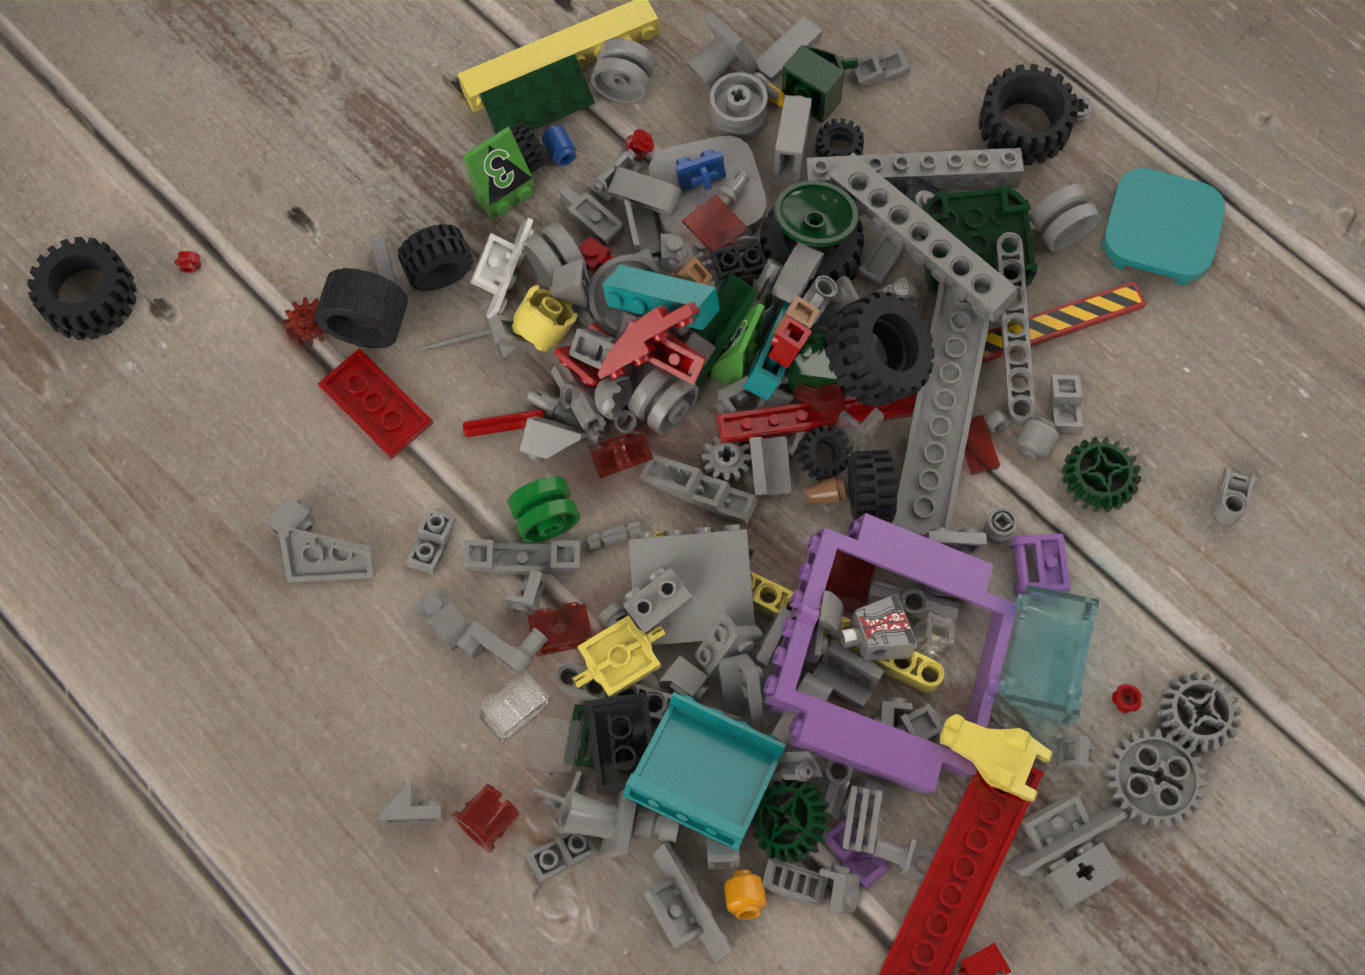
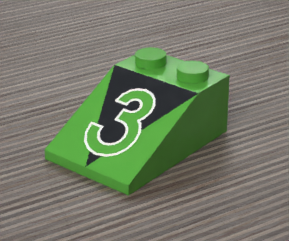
M506 127L463 155L474 198L492 220L498 216L505 215L513 206L528 200L535 192L532 175L509 127Z
M757 304L747 311L712 365L711 378L731 385L746 377L752 360L762 345L764 305Z

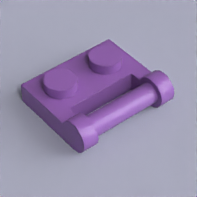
M1063 534L1020 535L1010 538V546L1014 549L1018 584L1015 585L1017 596L1068 593L1070 591ZM1026 547H1033L1038 582H1029Z

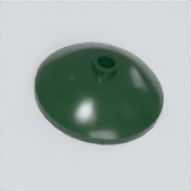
M809 180L792 184L780 193L775 204L774 214L780 229L791 239L808 246L826 247L841 243L854 232L858 221V209L851 196L838 186L823 181Z

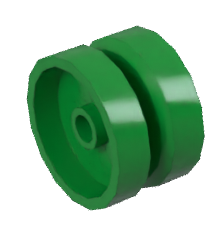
M560 476L541 478L522 486L510 495L507 504L513 518L518 520L516 526L522 541L537 543L549 540L565 533L579 522L581 518L575 501L570 500L571 492L565 478Z

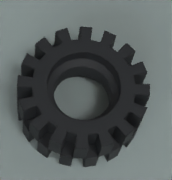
M841 118L840 123H837L836 119H832L831 125L827 121L824 123L823 128L820 127L817 134L815 149L816 153H818L817 157L849 156L852 152L855 155H862L864 146L863 131L860 132L858 125L853 127L854 122L851 120L846 124L844 118ZM834 139H843L849 142L850 146L845 150H837L830 146V142Z
M520 122L510 129L531 174L548 163L547 153L543 150V145L540 144L539 138L534 135L533 130H530L527 124L525 125L524 122Z
M827 426L817 427L804 435L803 439L799 441L798 445L800 447L796 449V454H800V457L797 459L798 464H804L800 469L803 472L808 470L807 476L810 478L816 476V480L824 478L826 480L846 470L850 457L848 454L852 452V447H846V444L850 443L848 438L845 440L841 438L844 435L842 431L835 433V427H830L829 429H827ZM818 443H825L831 448L833 458L830 463H822L816 457L815 447Z

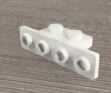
M527 218L520 226L513 244L492 233L486 239L470 283L494 294L486 317L489 319L497 313L501 314L506 306L507 299L504 296L507 290H511L516 280V276L513 275L515 267L521 265L525 253L522 252V242L531 237L534 230L530 229L533 220Z

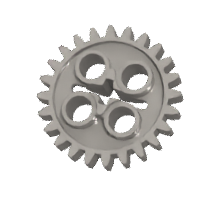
M1158 728L1153 732L1152 736H1150L1147 729L1141 731L1140 737L1133 732L1129 735L1130 742L1124 738L1119 742L1122 749L1115 747L1111 751L1117 759L1109 758L1106 761V764L1113 768V770H1108L1104 773V776L1112 779V782L1108 783L1105 788L1115 790V794L1110 798V801L1120 800L1121 804L1118 808L1129 811L1128 821L1135 816L1139 817L1138 823L1140 827L1145 825L1147 821H1150L1151 829L1155 830L1161 822L1166 830L1171 827V820L1176 826L1183 824L1182 817L1187 820L1193 817L1190 809L1197 811L1202 807L1195 799L1202 800L1206 797V794L1200 791L1199 788L1208 785V782L1199 779V776L1207 771L1196 766L1202 758H1192L1190 754L1194 749L1191 747L1184 749L1180 739L1176 742L1172 741L1171 731L1164 738L1161 736V731ZM1140 752L1146 753L1150 757L1151 766L1142 764L1139 759ZM1170 763L1179 767L1181 771L1180 777H1175L1170 773ZM1130 767H1132L1135 771L1139 773H1132L1130 771ZM1154 773L1157 774V780L1160 781L1157 785L1154 783L1155 778L1151 776ZM1132 780L1141 784L1143 788L1141 795L1132 791L1130 787ZM1173 785H1180L1182 787V790H1179L1177 787ZM1161 792H1166L1171 796V806H1167L1161 801Z

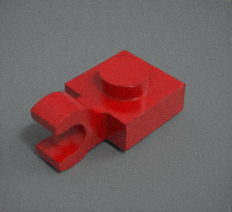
M590 235L578 248L584 258L587 269L594 274L600 266L614 258L611 256V250Z

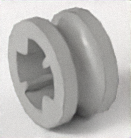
M1077 96L1078 100L1075 106L1081 107L1083 112L1077 113L1075 122L1082 123L1089 118L1093 106L1087 97Z

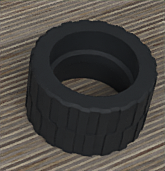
M356 268L336 269L330 272L326 278L315 312V321L326 333L346 343L373 349L389 347L397 340L408 304L407 295L393 281L373 272Z

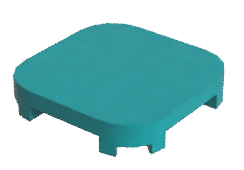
M1147 168L1130 170L1122 176L1115 190L1107 225L1101 240V249H1104L1106 255L1114 262L1112 266L1122 270L1124 265L1175 278L1177 279L1176 285H1187L1188 282L1198 280L1202 276L1204 277L1214 259L1225 215L1223 197L1214 187L1203 182Z

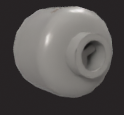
M1040 416L1025 421L1016 439L1017 444L1022 448L1021 454L1032 460H1036L1038 456L1042 458L1049 457L1059 439V433L1056 430L1057 425Z

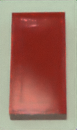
M983 415L971 417L964 453L971 475L996 470L1000 467Z

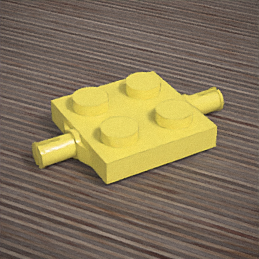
M628 615L577 647L586 661L587 669L572 677L577 688L579 689L594 679L595 682L602 686L607 696L611 698L661 668L660 662L652 651L651 644L666 636L665 631L659 624L644 634L643 631L636 627Z

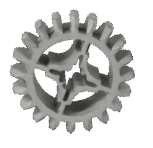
M1193 672L1190 678L1186 674H1182L1179 676V681L1176 679L1169 682L1170 688L1165 687L1161 692L1165 698H1160L1157 702V705L1163 708L1157 712V717L1165 718V721L1160 724V728H1169L1170 734L1178 738V740L1180 739V743L1183 745L1186 743L1187 748L1191 747L1194 749L1192 752L1196 748H1198L1200 754L1207 753L1208 749L1212 752H1217L1220 750V745L1226 747L1230 744L1229 738L1237 736L1238 732L1234 728H1238L1242 721L1235 716L1240 715L1242 709L1233 707V705L1238 702L1239 697L1230 698L1228 693L1231 692V687L1228 686L1222 689L1220 687L1222 678L1211 682L1210 673H1206L1202 679L1198 672ZM1196 691L1203 693L1204 696L1201 699H1195L1191 696L1187 698L1182 693ZM1214 702L1220 711V715L1214 710ZM1203 705V707L1201 708V711L1203 712L1201 714L1202 717L1195 721V719L1197 718L1195 712L1198 711L1195 709ZM1178 711H1180L1185 717L1184 724L1179 718ZM1202 726L1206 729L1212 728L1216 733L1200 735L1194 733V730Z

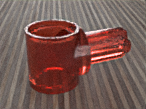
M827 384L818 390L805 385H796L793 393L794 399L812 405L813 410L819 412L823 420L837 422L846 415L842 390L838 385Z

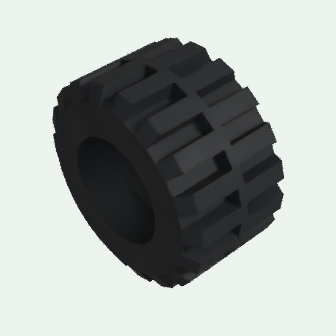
M452 224L432 225L413 233L408 239L404 240L397 254L410 286L420 291H434L454 284L470 271L474 262L460 229Z
M887 449L858 451L850 454L848 460V490L854 520L865 513L886 522H893L897 512L896 474L892 456Z

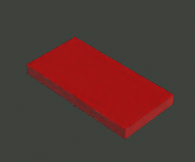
M360 348L317 383L332 401L391 460L433 424L432 419Z

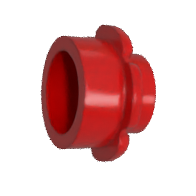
M192 251L178 252L177 259L174 260V264L179 266V270L182 272L194 273L196 269L201 268L200 255Z
M1122 684L1112 694V702L1117 705V709L1122 713L1136 712L1142 705V695L1133 685ZM1127 696L1130 700L1127 702L1124 697Z

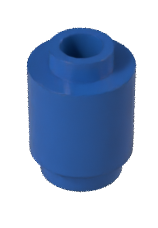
M550 126L544 131L541 142L553 162L559 166H565L573 162L576 158V148L564 127Z

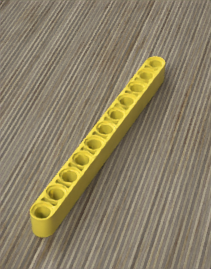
M659 531L653 537L664 536V531ZM750 571L754 610L773 619L781 609L791 607L790 599L793 591ZM765 593H770L775 596L776 600L772 603H765L760 597ZM844 616L842 617L841 630L851 628V620ZM823 629V636H827L828 629ZM828 638L827 646L830 644L831 640L837 642L838 644H841L840 640ZM858 646L849 647L852 652L862 657ZM913 651L911 658L906 659L909 663L907 669L898 668L894 663L895 659L872 660L879 668L884 670V674L924 693L936 691L944 678V669L941 664L916 651ZM931 671L935 674L936 681H925L921 673Z

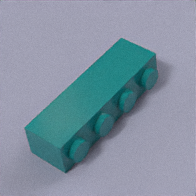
M621 264L602 284L607 306L640 315H646L656 307L665 305L670 314L688 303L695 302L700 312L693 316L695 321L687 326L703 330L720 310L716 287Z
M785 300L775 315L743 386L744 389L767 401L779 385L786 370V367L769 357L774 348L770 344L775 336L773 331L790 305Z

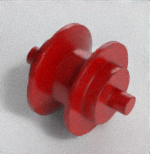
M642 129L635 130L633 135H629L626 138L627 149H631L636 154V158L643 159L647 153L654 150L652 135Z

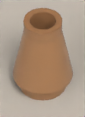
M833 476L810 487H804L807 504H841V501L847 500L843 477L836 478V476Z

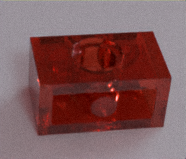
M641 428L588 447L600 479L653 460L645 433Z
M572 602L563 605L562 609L551 611L550 608L536 610L533 615H528L530 632L533 628H536L548 639L536 653L537 657L577 649V646L593 637L586 604L580 605L579 602ZM564 622L568 624V628L562 633L553 631L557 623Z

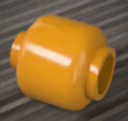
M739 870L734 872L733 877L725 882L726 908L737 919H754L765 908L767 900L765 889L762 886V878L756 874H751L750 870Z

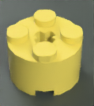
M535 285L529 289L513 316L512 329L516 334L523 336L527 341L534 344L539 351L547 352L550 348H555L562 343L578 315L572 310V303L551 296L552 287L546 290L539 289V285Z

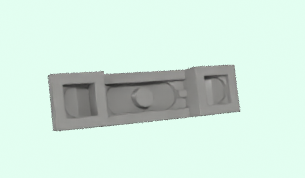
M464 540L463 569L486 573L522 575L530 574L531 570L539 571L543 574L580 570V540H551V544L494 543L493 540Z

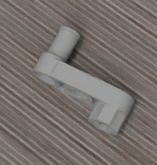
M474 621L456 642V645L473 659H476L485 649L521 676L531 665L533 656L548 639L539 630L533 628L518 648H512L480 623Z

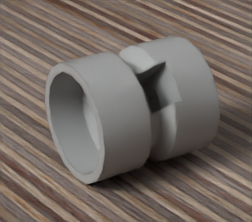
M639 805L634 835L650 839L654 835H658L659 841H669V843L676 845L682 824L643 805Z

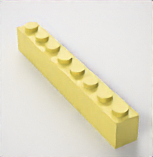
M633 0L458 73L461 89L473 112L484 109L479 93L575 54L580 68H583L585 65L597 61L601 45L604 41L611 38H623L637 43L652 39L659 34L658 17L648 0Z

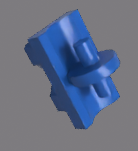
M712 149L702 151L700 158L690 160V158L683 157L676 161L679 188L682 191L699 185H703L705 190L711 189L712 181L727 177L724 167V156L721 151L715 153Z

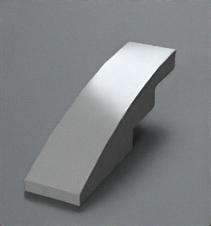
M651 454L639 477L642 481L668 494L746 525L759 501L756 495L731 488L728 482L704 475L699 468L655 454Z

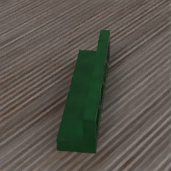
M730 272L717 291L720 310L703 330L696 328L692 330L711 342L715 347V350L701 370L695 384L697 387H699L760 293Z

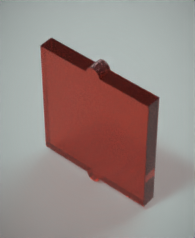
M717 194L702 205L698 204L696 210L682 220L684 225L710 252L725 248L727 245H733L734 240L748 229Z

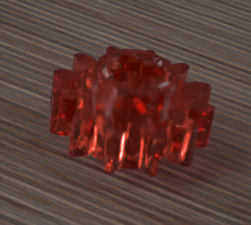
M304 297L302 305L294 301L292 302L294 310H285L288 319L282 321L287 329L286 333L289 338H295L298 345H301L306 339L309 345L313 346V339L318 338L321 342L324 341L322 333L325 331L315 321V312L319 303L318 298L314 299L312 304H310L308 299Z

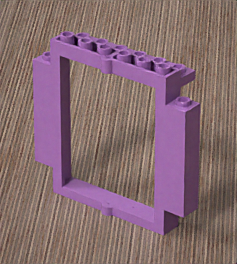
M866 513L850 523L847 536L828 528H823L816 534H812L806 550L809 551L807 561L803 562L798 573V578L801 579L799 588L793 592L790 599V606L792 607L790 618L787 617L782 626L781 634L784 635L781 646L777 647L773 656L774 671L772 675H769L764 686V692L766 693L764 702L768 704L766 711L774 714L788 711L798 715L792 720L789 728V734L792 735L790 745L803 750H811L814 754L921 794L935 792L940 769L961 777L975 775L977 768L973 762L947 747L795 689L813 628L819 617V608L836 550H839L993 611L965 719L987 728L994 698L1000 688L999 679L1018 607L1016 603L987 592L993 564Z

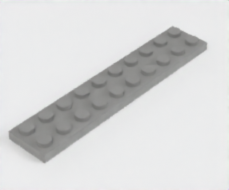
M959 269L954 273L962 276L968 272L964 269ZM939 282L929 334H932L933 338L931 346L935 349V357L931 360L934 365L927 383L921 387V390L916 395L897 491V512L893 522H891V524L924 536L930 529L936 527H944L950 531L990 319L987 317H980L974 311L973 305L966 299L962 301L957 298L952 292V288L945 282ZM983 286L975 289L979 293L989 291L988 288Z

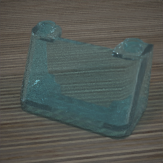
M1026 585L1024 594L1018 593L1015 611H1020L1010 668L1008 678L1001 679L998 696L1004 697V704L1060 724L1074 726L1080 715L1082 701L1079 699L1082 695L1081 687L1089 641L1093 632V616L1097 615L1099 599L1032 585Z

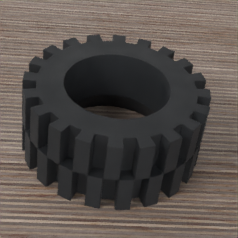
M1024 64L1017 65L1015 72L1009 67L1003 71L1002 77L999 74L993 78L992 84H989L987 87L978 123L979 130L982 129V140L986 141L989 139L988 149L1021 148L1024 165H1032L1033 159L1036 158L1040 164L1046 162L1048 155L1051 159L1057 156L1059 149L1062 151L1066 146L1078 113V106H1075L1078 99L1076 93L1071 94L1072 85L1069 82L1063 85L1064 76L1060 73L1055 77L1052 76V69L1045 67L1044 72L1039 71L1036 64H1031L1029 70H1025ZM1015 104H1031L1040 108L1047 115L1050 126L1046 130L1039 132L1023 131L1010 125L1004 119L1003 111Z
M74 237L75 243L73 244L68 239L60 241L62 247L56 249L52 245L47 248L50 253L47 257L40 255L36 259L40 264L38 268L31 267L29 273L34 279H28L27 286L31 290V292H28L29 298L34 303L33 306L56 332L59 331L67 338H70L72 334L76 340H84V335L87 334L91 340L98 339L97 332L100 331L106 336L112 333L109 328L110 326L115 324L119 328L124 323L121 319L123 314L129 317L132 313L128 304H135L137 299L133 292L137 291L136 284L133 281L134 277L116 251L112 250L107 243L102 241L100 244L96 238L89 237L87 243L83 237ZM89 268L102 271V283L92 297L74 304L59 301L58 292L70 276Z

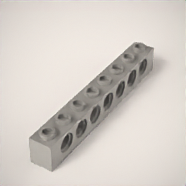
M1021 148L856 155L901 193L913 183L920 181L936 186L941 192L999 188L1000 185L1019 188L1024 172ZM848 156L806 158L805 181L816 180L831 183L830 174ZM857 186L854 188V190L860 191L865 189L866 187Z
M853 152L830 174L831 184L843 189L854 200L858 209V215L862 216L864 214L870 219L872 226L877 231L886 232L896 247L899 249L905 248L911 253V258L918 265H925L931 270L932 276L938 282L948 284L957 298L962 301L966 299L972 304L974 311L980 317H987L994 322L1017 299L1016 286ZM857 186L866 187L865 189L860 191L854 190V188ZM878 202L885 203V205L882 207L873 206ZM896 219L906 220L902 224L894 223ZM918 235L926 237L922 241H916L913 238ZM938 252L947 254L944 258H937L934 255ZM959 269H964L968 273L960 276L955 274L954 272ZM983 286L988 288L989 291L979 293L975 289Z

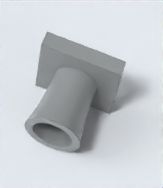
M710 11L703 19L714 34L715 39L697 55L685 62L690 71L708 89H711L718 77L735 59L751 74L759 68L744 41Z
M569 790L560 812L559 833L601 837L599 856L613 858L627 854L637 803L624 797V790L610 795L609 803H604Z

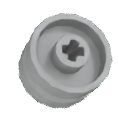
M611 38L604 41L600 47L597 63L591 74V84L597 92L613 101L621 103L639 102L646 95L649 79L655 67V58L647 48L635 41Z
M742 72L729 73L719 78L712 86L710 93L711 126L719 136L731 135L741 138L743 141H748L758 136L764 129L767 119L768 96L766 87L760 79Z
M1073 184L1055 191L1040 202L1031 212L1030 221L1038 233H1044L1042 238L1051 252H1060L1075 246L1094 232L1100 225L1102 220L1101 214L1094 204L1088 203V195L1081 185Z
M556 221L542 229V238L534 234L522 242V248L530 265L548 289L552 287L553 272L556 268L575 260H583L587 271L586 263L577 245L568 232Z
M656 367L644 378L633 393L628 410L641 420L648 419L647 425L658 435L662 436L673 430L689 413L699 395V388L660 367Z

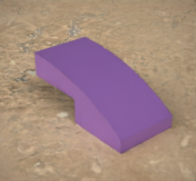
M845 818L824 837L827 845L843 865L849 866L850 872L861 875L860 884L867 890L889 871V867L881 858L873 857V854L842 848L847 820ZM854 826L852 827L850 843H856L858 830ZM863 836L862 845L868 846L867 840Z

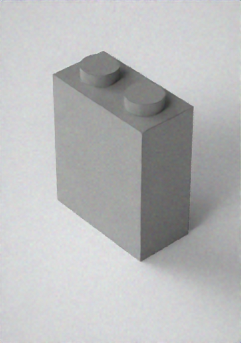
M785 95L775 147L773 179L800 182L810 123L812 101L810 98H804L799 95Z

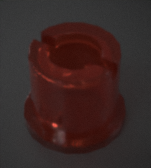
M486 784L473 799L464 804L465 807L460 812L455 810L451 817L469 838L488 853H492L495 850L494 843L499 838L502 839L505 831L520 814L508 799L504 803L499 800L503 794L493 786Z

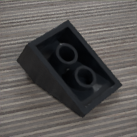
M647 693L586 701L597 793L599 796L612 795L625 789L631 773L634 774L653 737Z

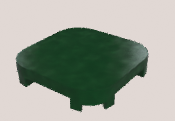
M1000 185L999 188L953 193L944 191L937 193L925 204L923 211L996 271V248L999 237L1007 232L1018 234L1023 243L1026 288L1031 285L1038 268V263H1035L1029 218L1031 207L1028 199L1025 200L1019 192L1006 185ZM920 235L921 241L926 239V237ZM1011 244L1002 246V249L1007 253L1016 251V248ZM938 252L934 256L944 258L947 254ZM924 265L928 289L936 297L939 282L932 276L931 270ZM1006 271L1004 276L1007 279L1013 280L1018 277V274L1014 271Z

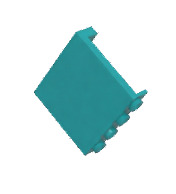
M673 692L670 704L634 774L631 773L626 783L623 796L738 851L786 744L780 742L777 737L771 734H763L752 729L746 722L735 721L724 716L716 708H707L697 703L688 695H680Z

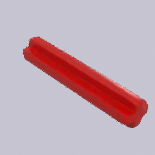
M542 409L464 421L462 425L463 433L468 438L524 429L528 418L533 416L545 418V414Z

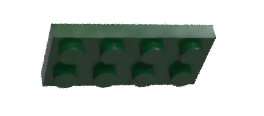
M575 54L479 93V98L495 134L506 127L511 129L520 122H524L525 125L527 124L530 130H535L595 104Z

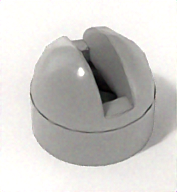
M996 409L989 413L987 424L993 434H999L1011 426L1012 420L1004 410Z
M625 410L623 412L627 415L616 418L615 426L622 433H631L638 426V418L631 411ZM632 416L633 419L627 429L623 428L629 417Z

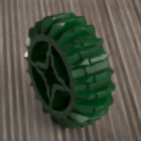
M1095 436L1091 439L1090 443L1087 440L1081 441L1079 446L1076 445L1071 449V454H1067L1064 460L1066 464L1062 467V473L1066 474L1062 478V483L1069 484L1066 488V493L1076 494L1073 502H1078L1080 499L1084 501L1083 509L1093 505V510L1096 513L1102 506L1105 512L1108 513L1112 510V507L1117 510L1121 509L1123 503H1129L1132 500V495L1137 493V485L1141 482V476L1137 474L1140 472L1141 466L1133 465L1137 460L1136 456L1127 455L1129 447L1123 450L1120 449L1119 440L1115 441L1112 445L1109 444L1108 436L1102 440V443ZM1088 458H1092L1091 467L1080 471V463ZM1122 478V487L1111 492L1112 482Z
M784 778L782 783L773 781V788L766 789L765 797L761 799L760 805L755 812L757 815L756 819L750 823L752 827L757 828L752 836L759 840L757 846L765 850L767 856L776 858L777 861L798 863L799 858L807 860L809 859V851L813 853L819 852L818 842H827L822 835L824 831H831V828L825 825V822L833 817L830 813L824 812L830 804L822 800L824 797L823 792L816 789L815 785L810 782L784 780ZM789 799L785 806L780 807L785 801ZM785 815L792 817V821L795 822L797 826L789 823L790 819L785 817ZM802 833L798 839L791 843H788L789 840H793L797 834Z

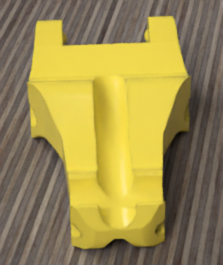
M955 714L945 721L940 733V744L950 747L952 751L973 762L983 779L990 786L1009 792L1023 800L1035 801L1038 792L1025 785L1035 757L1043 762H1050L1053 753L1032 738L1029 732L1021 728L988 729Z

